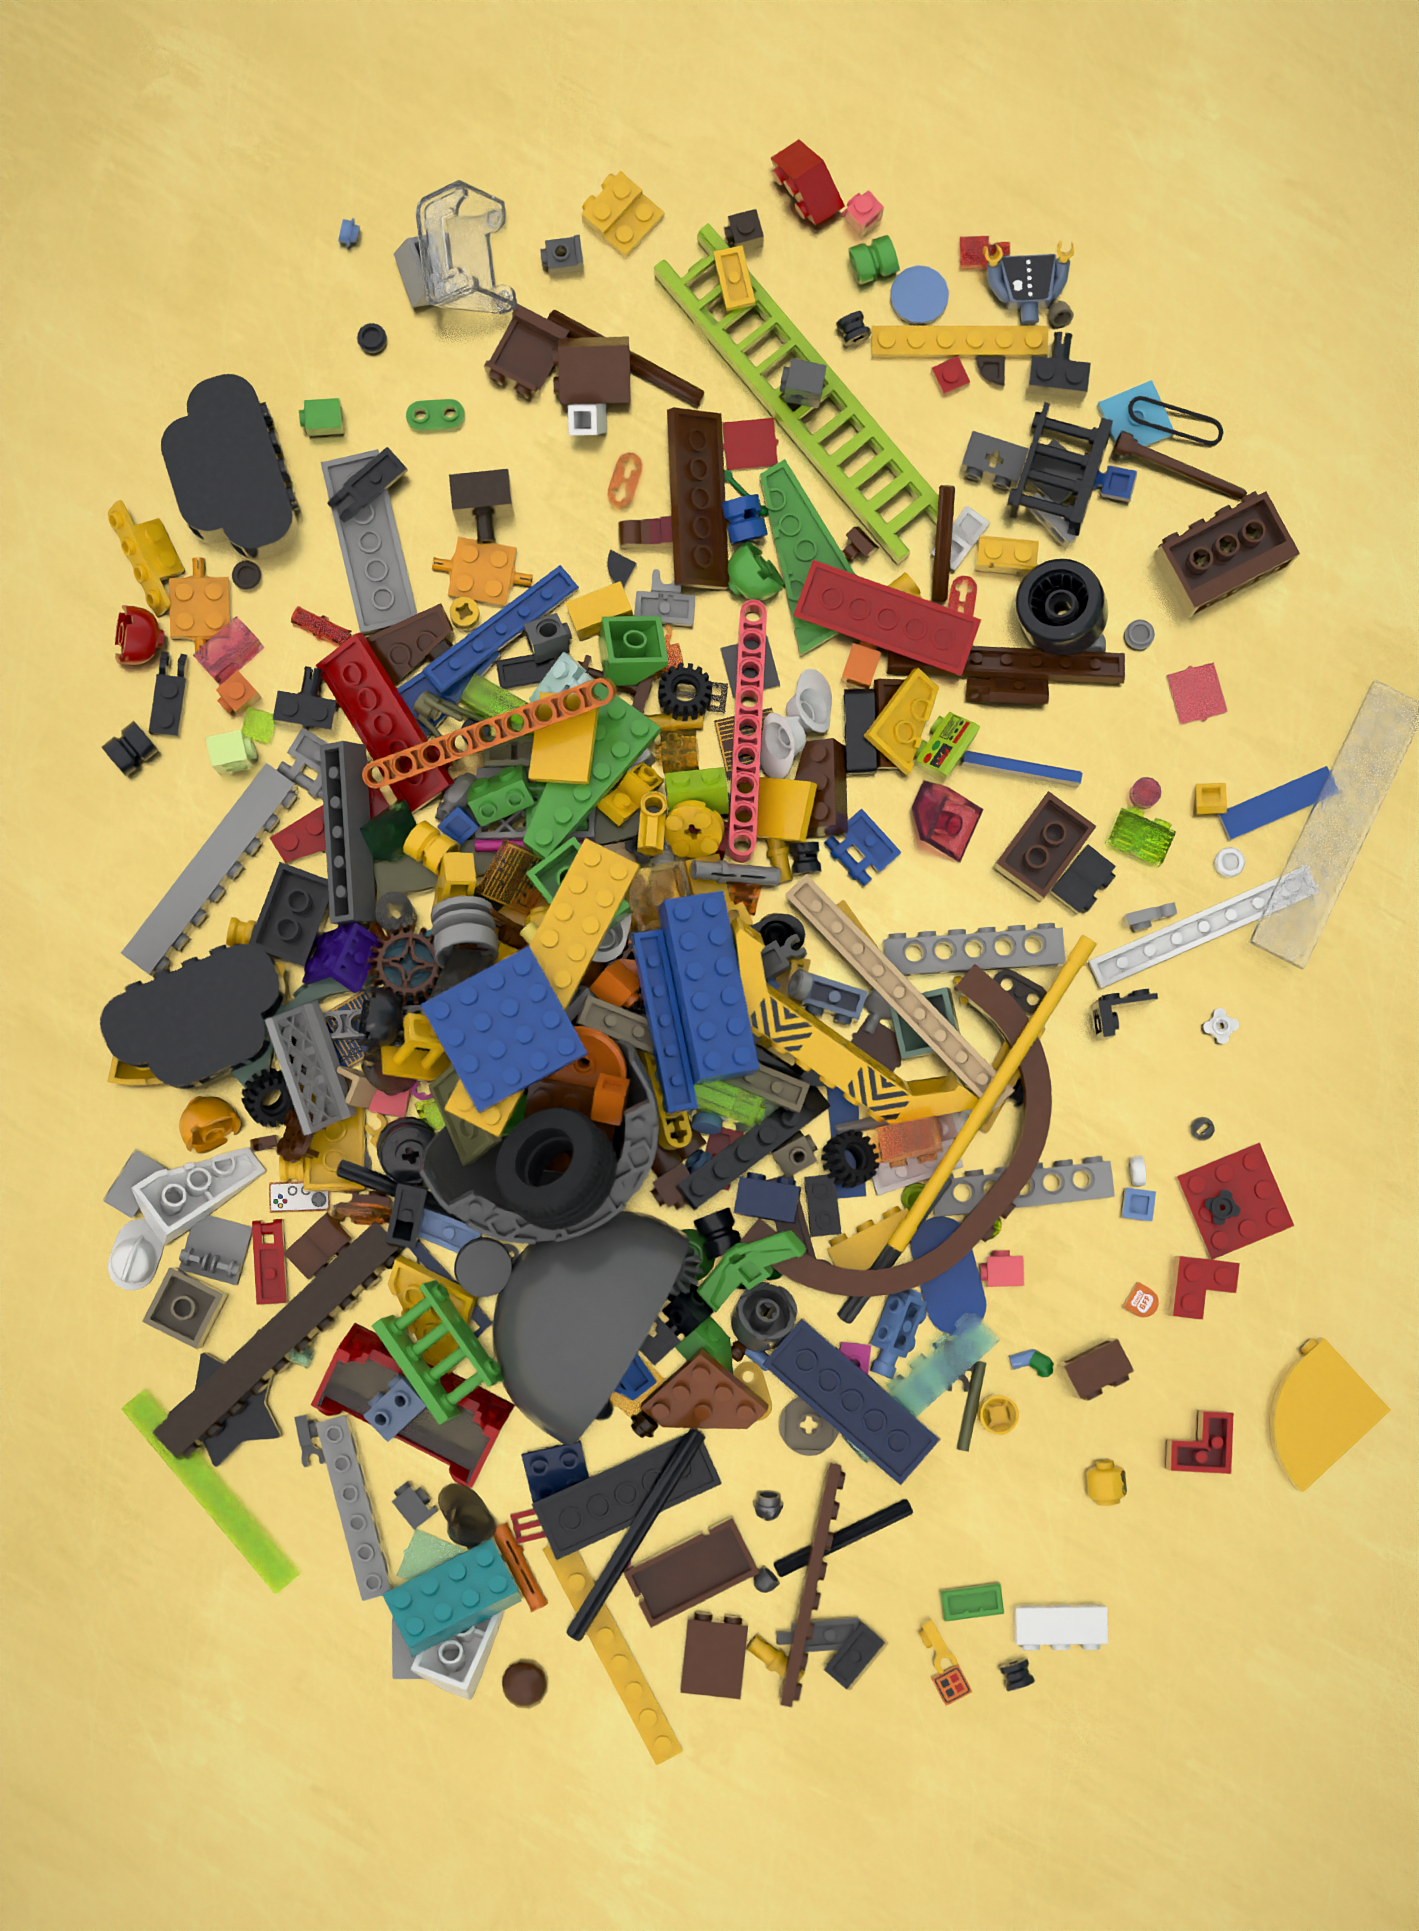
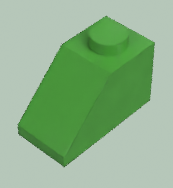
M711 1316L675 1347L687 1361L703 1348L733 1374L730 1338Z

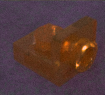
M732 882L729 891L730 901H734L735 905L743 902L749 915H755L763 884Z

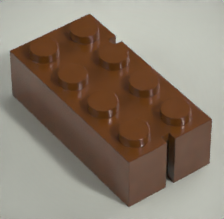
M733 1516L709 1527L708 1531L710 1534L706 1536L701 1531L624 1570V1576L635 1598L640 1596L641 1593L644 1597L639 1600L638 1604L650 1628L760 1573Z

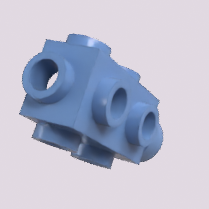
M908 1289L904 1292L889 1295L870 1344L881 1349L878 1360L874 1359L870 1371L893 1379L897 1369L894 1366L898 1356L906 1358L908 1352L913 1350L916 1344L915 1333L919 1324L925 1320L927 1315L925 1308L928 1302L921 1300L922 1293Z

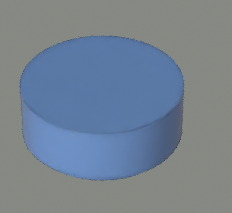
M698 1112L693 1115L691 1127L700 1133L718 1134L721 1132L723 1120L713 1113Z

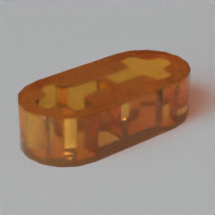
M625 453L617 460L607 492L609 503L616 509H625L634 500L643 471L642 460L635 453ZM629 460H633L634 466L638 469L637 471L632 470L628 479L624 478L625 468L622 464H628ZM622 483L626 484L625 494L629 497L622 498L621 502L616 501V495L612 493L614 491L619 492Z

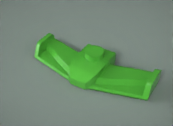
M785 1231L749 1244L737 1243L725 1251L723 1259L696 1291L716 1313L741 1282L750 1290L771 1276L773 1268L770 1265L796 1256L801 1257L806 1247L792 1231Z

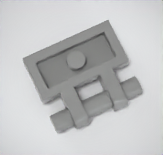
M302 728L287 751L296 761L292 766L282 761L277 771L293 783H297L308 790L310 796L323 799L320 745L329 743ZM305 765L319 773L315 780L301 773Z

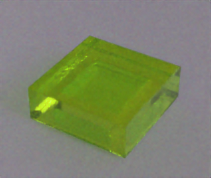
M248 707L241 729L242 732L252 740L270 744L275 727V722L272 720L273 714Z

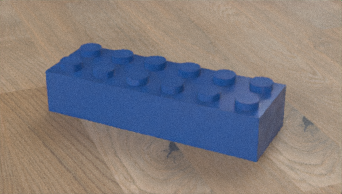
M716 891L665 899L657 909L661 929H663L693 1084L752 1075L759 1070V1064L724 892Z

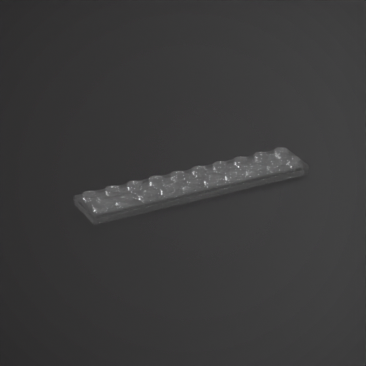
M1376 679L1371 683L1249 943L1300 969L1306 967L1419 727V701Z

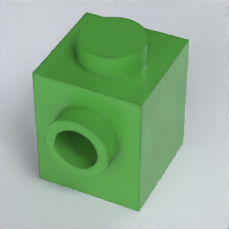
M339 398L304 400V409L299 410L300 427H305L308 436L344 434L342 404Z

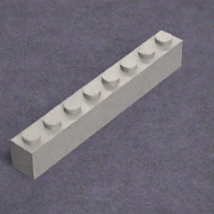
M266 763L125 946L121 954L150 976L166 969L171 961L168 957L174 949L179 951L185 945L189 938L186 935L193 925L197 927L207 915V912L204 910L210 902L216 903L225 891L223 885L229 878L233 880L243 868L241 862L246 855L252 856L261 844L259 838L266 830L270 832L278 823L280 818L277 815L282 808H289L298 795L295 791L298 787Z

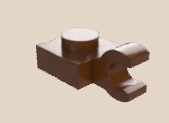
M342 1191V1193H350L352 1195L350 1202H339V1207L343 1210L360 1209L364 1212L391 1215L393 1202L391 1197H386L387 1195L384 1193L369 1191L368 1195H359L357 1191Z

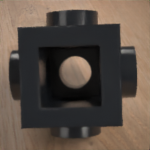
M690 1284L691 1292L684 1293L681 1291L679 1295L670 1294L667 1297L670 1303L661 1310L685 1337L714 1312L696 1291L698 1287L694 1284Z

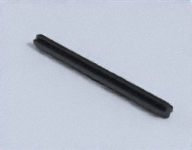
M691 1428L566 1630L570 1638L578 1642L583 1639L704 1442L705 1435L702 1432Z

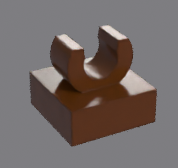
M856 526L846 534L851 543L842 552L849 560H854L861 552L865 556H871L879 547L859 526Z

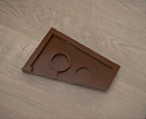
M442 603L379 631L367 637L366 640L396 686L454 629Z

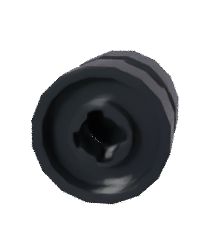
M134 720L121 730L120 738L114 736L101 746L125 776H128L139 767L138 761L140 759L146 761L159 751Z
M730 1207L693 1221L699 1237H703L706 1240L702 1246L708 1260L724 1255L726 1250L737 1243H741L740 1240L742 1238L739 1231L732 1228L735 1220Z

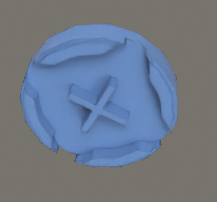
M916 265L906 268L897 275L891 287L890 299L893 310L900 319L914 325L928 324L934 322L943 314L948 304L949 290L946 280L938 271L928 266Z

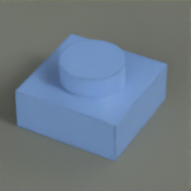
M1126 1187L1121 1218L1151 1222L1153 1220L1156 1191Z

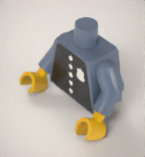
M1061 241L1057 243V254L1059 256L1057 259L1056 254L1002 256L1003 252L998 244H996V253L989 256L988 248L986 246L983 247V255L989 261L986 264L989 287L1000 301L1006 303L1007 309H1021L1022 324L1032 325L1039 323L1038 309L1048 308L1051 300L1059 297L1068 281L1071 263L1069 258L1075 252L1073 242H1071V249L1068 252L1060 250Z

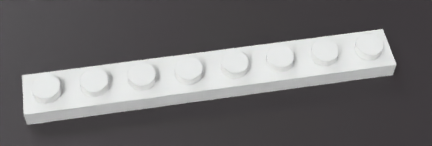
M1306 865L1088 961L1101 989L1318 893V889Z

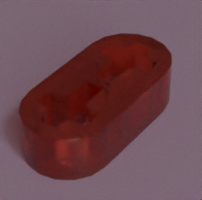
M961 575L955 578L949 592L948 608L958 611V607H964L963 613L971 616L974 615L977 584L972 577ZM965 582L967 583V588L972 589V592H967L965 601H959L960 591L956 590L955 587H960Z

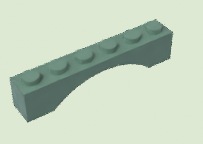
M367 975L361 991L371 985L373 980L379 976ZM332 977L312 983L309 986L303 984L292 994L295 998L287 1005L282 1003L280 1008L271 1016L273 1017L294 1007L316 1000L320 1002L328 997L352 993V991ZM278 1024L281 1035H283L284 1028ZM272 1040L262 1058L231 1072L245 1089H248L245 1085L247 1080L250 1082L254 1081L252 1078L253 1074L256 1073L259 1077L262 1075L260 1070L266 1069L268 1073L270 1072L276 1053Z

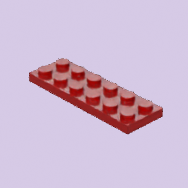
M816 560L812 561L793 617L962 676L982 620Z
M362 632L354 634L315 665L323 670V679L362 743L366 745V749L374 761L428 741ZM431 745L428 748L427 755L430 760L437 762L439 757ZM402 756L399 762L402 770L409 772L413 766L412 761L408 756ZM444 765L392 783L389 787L408 816L414 814L452 786L454 781ZM377 766L383 777H385L384 770Z

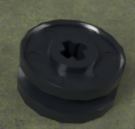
M410 1116L398 1118L384 1127L379 1134L376 1149L380 1166L386 1176L394 1182L412 1185L420 1184L424 1181L419 1173V1167L424 1149L436 1135L431 1125L423 1119ZM411 1147L413 1152L406 1154L405 1149Z

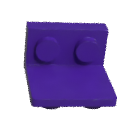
M357 922L322 933L316 941L315 946L317 948L313 957L308 960L304 967L305 974L302 982L305 985H309L332 977L353 993L361 991L367 978L368 970L372 966L367 960L377 955L372 953L370 949L372 946L378 948L381 946L377 941L378 937Z

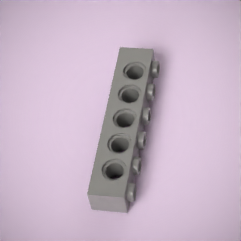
M1055 923L1037 924V929L1026 930L1025 925L1007 926L1008 931L996 932L995 927L978 928V933L966 934V929L948 930V935L936 936V931L918 932V937L906 938V933L888 934L889 939H883L882 941L883 954L904 976L968 972L974 964L983 971L1063 966L1065 964L1063 927L1055 928ZM1026 939H1037L1040 943V951L1038 953L1028 952L1025 948ZM998 940H1005L1010 944L1011 951L1008 955L997 953L995 943ZM969 942L979 944L981 947L980 956L970 957L965 951L966 944ZM939 944L948 945L951 949V957L940 959L935 952L936 946ZM909 946L918 947L922 952L921 959L910 961L905 954L906 948Z
M1102 1156L1084 1158L1085 1164L1073 1165V1159L1055 1161V1167L1043 1168V1162L1038 1163L1028 1181V1192L1024 1195L1018 1194L1014 1199L1015 1208L1115 1197L1111 1161H1103ZM1006 1167L995 1168L996 1174L984 1175L983 1169L965 1171L966 1177L954 1178V1174L951 1173L949 1177L952 1179V1184L934 1207L933 1217L970 1213L985 1195V1183L988 1181L996 1182ZM1077 1171H1083L1088 1175L1089 1181L1084 1188H1079L1074 1184L1073 1177ZM1048 1174L1055 1175L1059 1180V1186L1055 1191H1048L1044 1187L1043 1181ZM958 1184L966 1185L970 1191L969 1198L964 1202L958 1201L954 1196V1189Z
M347 1414L318 1422L316 1427L361 1600L365 1601L380 1597L382 1594L394 1589L349 1415Z

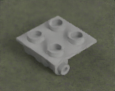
M210 1215L205 1216L190 1228L185 1249H182L180 1252L179 1261L181 1263L179 1270L237 1285L252 1234V1227Z

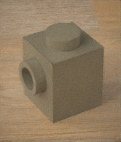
M800 1130L771 1152L779 1169L786 1178L818 1161L813 1153L818 1149L810 1134L804 1136Z

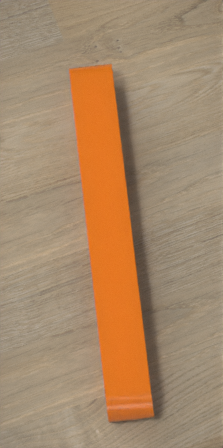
M597 678L375 760L364 767L362 772L363 781L371 788H381L609 704L616 697V685L609 678ZM598 683H603L608 687L609 694L605 700H601L595 695L594 689ZM571 693L576 694L580 698L581 704L577 710H571L567 706L566 700ZM542 704H547L552 709V717L548 721L543 720L539 716L538 710ZM515 714L520 715L524 719V727L521 731H517L511 726L510 721ZM486 725H491L496 730V738L493 741H488L483 736V728ZM458 735H462L468 740V748L464 752L458 750L455 746V739ZM431 745L436 746L440 750V758L437 762L430 760L427 755L428 748ZM402 756H408L412 761L413 766L409 772L402 770L399 762ZM375 766H379L384 770L385 777L382 782H377L372 776V770Z

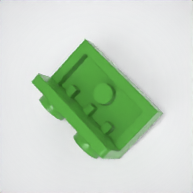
M523 764L516 767L508 766L497 775L488 779L480 778L468 787V804L480 826H485L534 805V798L527 787L528 773Z

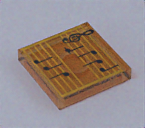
M504 839L476 892L483 897L528 916L541 894L530 882L526 873L540 863L542 859L529 849Z

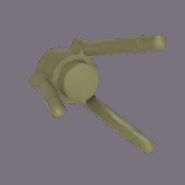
M427 690L418 697L413 707V710L419 713L417 720L424 724L435 738L443 735L429 720L433 719L436 721L442 713L459 722L463 720V717L459 714L478 722L486 720V718L450 703L438 695H433Z

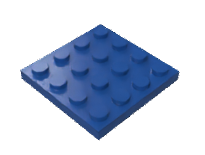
M529 946L421 1004L479 1114L588 1055Z

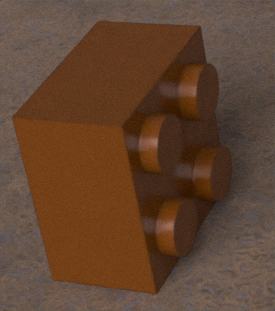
M1109 1338L1058 1364L1073 1396L1087 1401L1103 1394L1101 1388L1107 1385L1117 1387L1129 1381L1128 1374L1134 1372L1118 1338Z

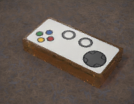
M304 1181L269 1183L270 1213L331 1211L330 1191L305 1192Z

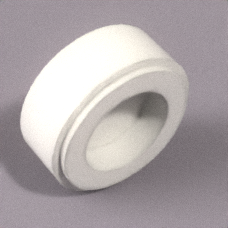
M1234 847L1224 848L1217 853L1214 859V867L1223 877H1235L1245 867L1244 855Z
M1132 1156L1130 1158V1175L1134 1186L1146 1185V1169L1143 1156Z

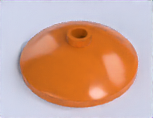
M575 1026L574 1029L588 1053L583 1058H587L589 1063H583L579 1059L549 1075L546 1079L595 1088L600 1073L626 1078L627 1066L621 1049L609 1036L593 1028Z

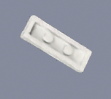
M954 1138L881 1162L879 1168L875 1169L877 1171L876 1175L871 1177L877 1195L930 1178L953 1143ZM961 1159L955 1166L954 1170L963 1167Z

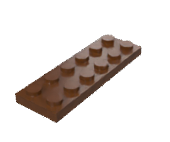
M673 407L667 409L674 584L698 588L727 589L730 588L728 585L727 521L724 518L721 503L726 501L722 414Z

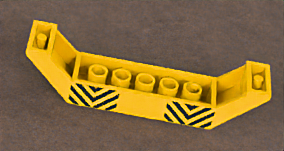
M738 917L733 919L731 923L734 946L751 1029L754 1035L758 1037L765 1035L772 1041L770 1044L773 1048L784 1055L786 1052L792 1054L796 1058L795 1063L807 1072L811 1069L816 1071L820 1075L819 1079L831 1089H834L835 1086L840 1088L844 1092L843 1096L855 1106H858L859 1103L864 1105L868 1109L867 1113L880 1123L885 1120L889 1124L894 1125L975 1108L980 1098L954 1071L951 1070L947 1076L905 1081L765 981L761 951L765 947L761 934Z

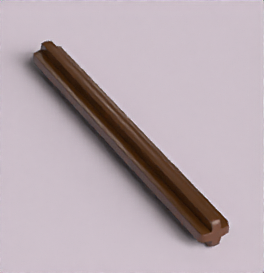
M552 310L547 318L569 330L571 338L605 337L557 310ZM630 350L631 371L695 406L701 403L705 395L704 390Z

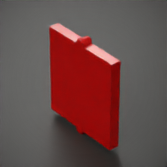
M774 418L722 422L723 450H725L727 470L767 468L778 463L776 446L779 444V440L775 437Z

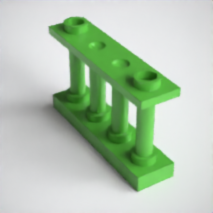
M437 1280L423 1283L419 1287L425 1297L400 1318L397 1319L394 1315L380 1318L371 1326L438 1424L442 1425L453 1421L461 1415L457 1408V1403L480 1384L485 1382L487 1387L501 1383L505 1379L500 1373L501 1369L498 1363L489 1357L449 1299L447 1289L438 1283ZM433 1307L443 1322L417 1343H412L406 1334V1328ZM450 1332L460 1347L435 1367L430 1368L423 1359V1353ZM467 1357L477 1372L451 1393H447L440 1383V1378Z

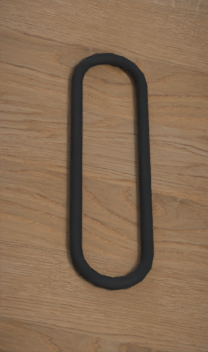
M1145 396L1135 397L1129 403V415L1138 424L1206 445H1215L1222 440L1223 427L1213 417ZM1139 400L1213 422L1219 429V436L1216 440L1209 441L1140 420L1133 413V405Z

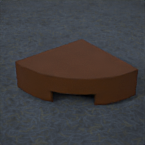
M278 1135L251 1139L249 1140L251 1151L276 1149L280 1138Z

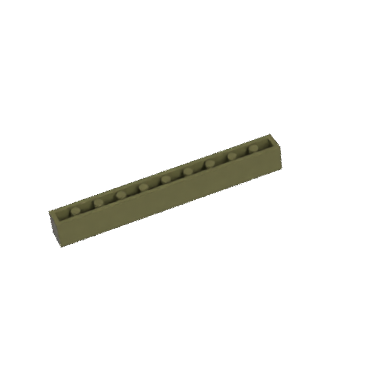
M596 806L595 840L590 841H595L596 844L604 846L632 840L637 835L639 829L640 809L633 817L618 826ZM656 806L646 808L651 813L660 811ZM526 821L522 822L523 827L515 828L514 830L516 832H524L526 830ZM587 821V828H588V830H581V831H589V822H588V821ZM475 833L460 846L459 851L460 853H473L476 879L491 875L497 868L503 855V858L508 860L514 853L475 852ZM395 854L378 857V862L373 863L374 876L382 902L436 889L438 876L423 866L424 860L417 862L409 855L395 858Z

